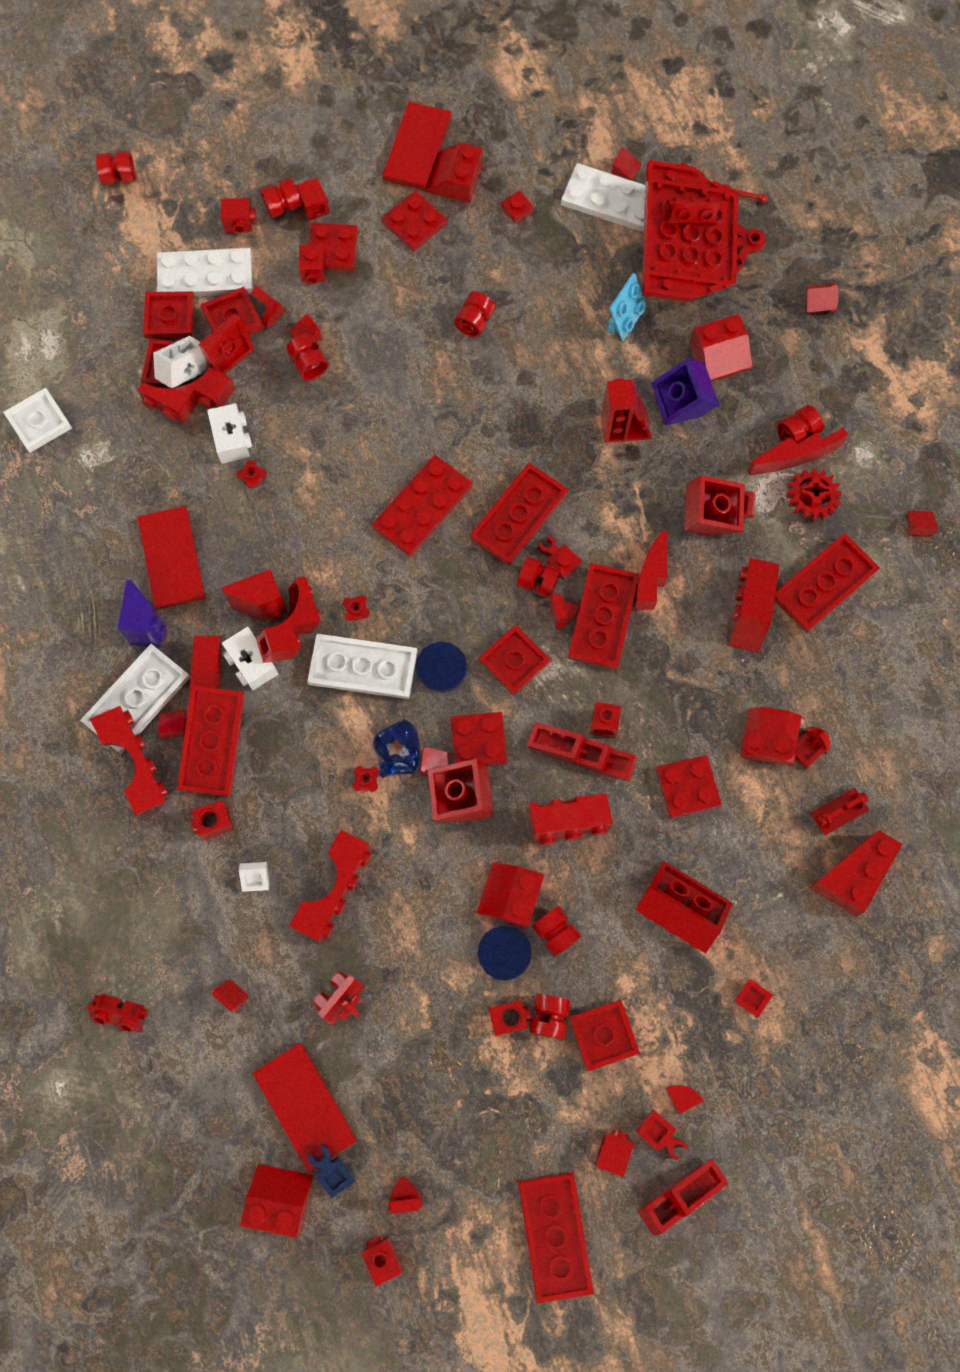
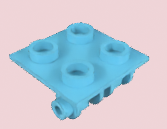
M634 272L609 308L612 317L607 322L606 330L610 334L618 333L621 341H624L628 333L632 331L634 324L640 315L644 313L646 307Z

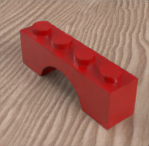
M118 706L91 718L92 725L103 745L122 747L131 754L134 760V777L130 785L124 790V793L135 816L165 804L164 797L168 795L163 782L157 783L153 775L154 772H157V769L151 757L146 759L142 752V749L146 748L140 733L134 735L131 725L135 723L129 710L123 711L121 706Z
M340 829L328 852L337 868V880L334 888L321 900L301 902L289 925L290 928L320 944L323 938L326 940L329 938L334 928V925L331 923L335 915L340 916L346 906L345 896L349 890L353 891L360 878L357 874L361 866L366 867L370 861L372 853L369 852L371 849L369 843Z

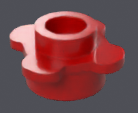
M249 460L242 470L237 471V477L240 480H244V483L249 488H254L266 477V470L260 469L254 460Z
M359 595L353 599L347 597L343 600L342 604L346 608V620L357 621L369 617L370 611L366 607V596Z
M362 766L354 768L355 782L352 784L353 789L357 792L361 790L375 792L378 789V768L374 766L371 768H363ZM368 777V781H364L363 778Z

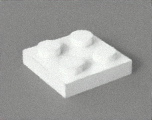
M46 388L3 412L30 453L72 429Z

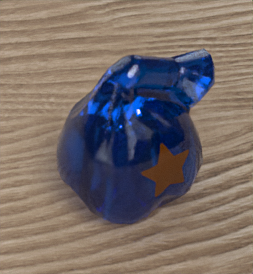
M402 719L373 737V748L376 755L382 759L379 762V775L382 779L393 774H412L416 771L419 764L420 741L418 732L412 723Z

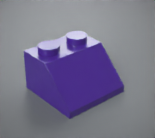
M687 358L651 382L665 425L702 417L719 406L707 368L703 362Z
M126 580L118 630L130 645L148 647L152 644L157 648H161V642L165 640L167 635V626L133 581Z

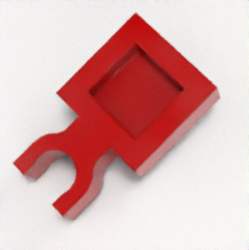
M549 535L547 542L551 544V547L545 548L540 543L537 549L542 554L549 556L546 564L561 569L560 578L564 580L582 564V560L565 544L558 548L555 540Z
M654 1109L649 1112L635 1130L658 1152L665 1146L666 1152L676 1161L679 1157L673 1153V1147L677 1144H680L684 1149L688 1147L679 1138L671 1137L676 1129Z

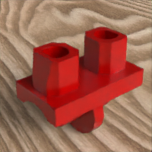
M338 971L330 982L337 989L334 994L329 997L322 992L313 1001V1004L319 1011L317 1014L332 1026L339 1017L344 1021L350 1013L356 1017L359 1016L360 1012L355 1007L361 1000L358 994L365 987L350 974L347 976Z

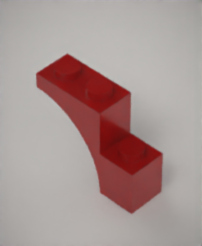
M212 367L199 379L181 387L158 388L143 382L138 388L142 398L141 401L146 407L152 410L156 408L169 420L174 421L176 419L181 423H184L198 402L206 409L222 407L235 391L231 378Z
M297 577L288 588L290 609L287 619L277 626L264 629L256 639L263 663L292 659L301 649L298 634L312 633L321 622L320 612L313 600V590L309 586L306 577Z

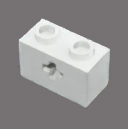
M188 336L154 352L155 379L170 388H174L206 372L207 360L198 345L200 341Z
M236 403L207 410L216 451L221 464L250 457L248 448L252 447L249 433H244L243 427L247 426L244 411L239 412Z
M249 627L222 642L226 650L222 654L230 666L235 664L239 669L235 674L243 686L248 684L253 691L279 675L272 662L263 663L256 638ZM249 657L252 662L247 663L244 659Z

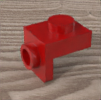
M323 244L299 245V272L303 283L316 284L318 282H325Z

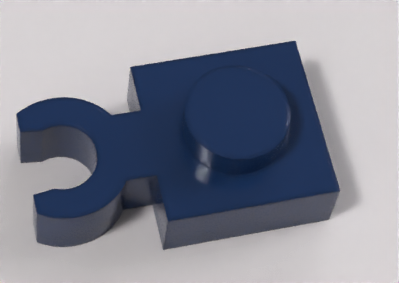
M321 1143L320 1148L324 1155L321 1158H316L310 1151L308 1159L312 1166L320 1168L315 1172V1177L332 1199L354 1183L355 1179L339 1155L331 1160L328 1146L325 1143Z

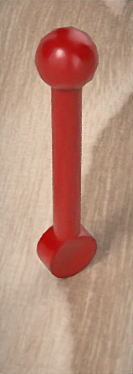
M727 184L722 185V187L731 190L737 195L758 199L761 203L767 201L766 194L758 195L730 188Z

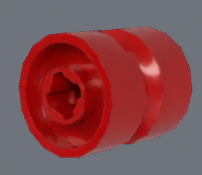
M130 151L116 152L115 156H112L111 153L96 154V167L102 185H113L117 183V180L121 183H133L136 181L135 166Z
M290 177L279 181L277 188L269 185L260 189L263 203L271 219L281 216L285 208L288 211H293L302 207L300 196Z
M471 291L465 299L463 307L460 308L454 318V325L463 334L477 338L482 334L487 325L485 322L491 318L496 305L487 295L478 291Z
M302 334L295 337L286 347L288 356L293 363H296L295 367L303 380L316 379L324 374L329 367L328 360L311 334Z
M805 405L795 411L793 415H789L779 421L776 428L782 442L792 436L798 444L816 432L818 434L823 432L824 424L818 411L811 405Z
M528 556L520 571L516 586L527 591L535 589L537 595L550 599L560 577L561 569L550 564L544 567L542 566V561ZM539 576L544 578L543 581H538Z
M560 906L552 909L531 926L540 938L547 939L545 946L554 958L582 937L574 924H566L568 918Z
M536 994L533 1009L537 1012V1015L531 1019L529 1033L565 1040L567 1024L564 1022V1018L569 1016L571 1000Z

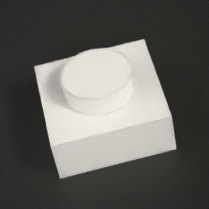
M267 862L242 863L239 865L242 892L269 890L270 881Z

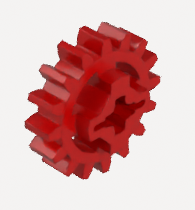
M813 468L810 473L804 469L800 475L795 474L787 487L789 490L786 498L791 499L788 507L795 506L796 509L793 514L802 513V520L810 516L811 521L815 522L817 516H819L823 521L827 514L832 516L835 508L837 509L840 504L838 499L841 497L842 492L836 491L840 484L832 483L834 476L831 475L827 478L825 476L826 470L818 474L816 468ZM826 502H828L827 505L820 507V504H825Z

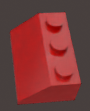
M663 861L635 910L646 919L652 920L665 928L667 932L678 936L693 948L699 949L706 954L720 934L733 903Z

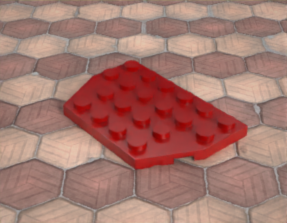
M649 160L646 164L642 296L689 302L733 287L736 283L738 195L729 189H725L717 181L711 182L700 175L701 171L695 167ZM673 198L689 199L690 202L693 199L711 198L721 203L714 223H669L672 211L668 210V201L673 200Z

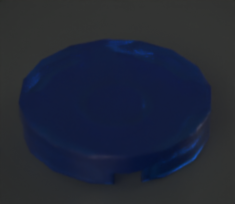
M432 643L425 647L417 657L416 671L418 679L429 690L440 693L452 691L460 686L464 680L467 670L465 655L458 647L451 643Z
M506 925L494 927L485 933L479 942V963L485 973L494 979L502 981L515 979L523 974L530 964L532 954L530 942L524 933L515 927Z

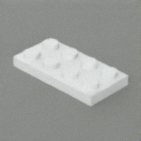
M577 163L561 199V205L644 233L646 185Z
M251 248L157 253V292L193 291L195 297L225 295L242 287L245 288L247 294H251L253 290Z
M316 634L307 683L313 686L410 699L418 649Z
M150 644L80 721L96 733L90 719L121 706L123 711L129 710L135 724L131 725L134 735L139 734L191 677L154 645ZM110 745L119 754H122L125 750L122 747Z

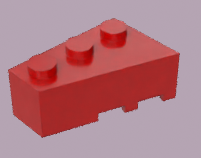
M617 378L607 381L601 412L604 443L652 439L649 415L632 379Z
M749 558L747 566L741 567L738 581H741L742 584L738 586L735 600L738 603L735 605L732 615L734 622L728 646L756 653L759 652L772 621L780 564Z
M606 793L575 797L574 800L563 802L560 799L551 800L552 804L538 806L537 802H530L528 805L527 815L533 843H540V846L556 843L555 839L565 837L566 841L578 840L582 838L581 834L592 833V836L604 835L608 833L607 830L611 829L613 825Z
M878 830L861 842L809 888L854 916L861 915L868 908L903 844Z

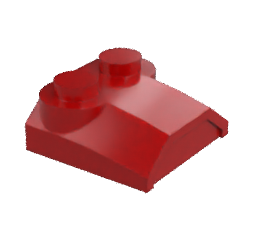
M749 708L742 741L741 758L794 766L802 716L788 710L775 708Z

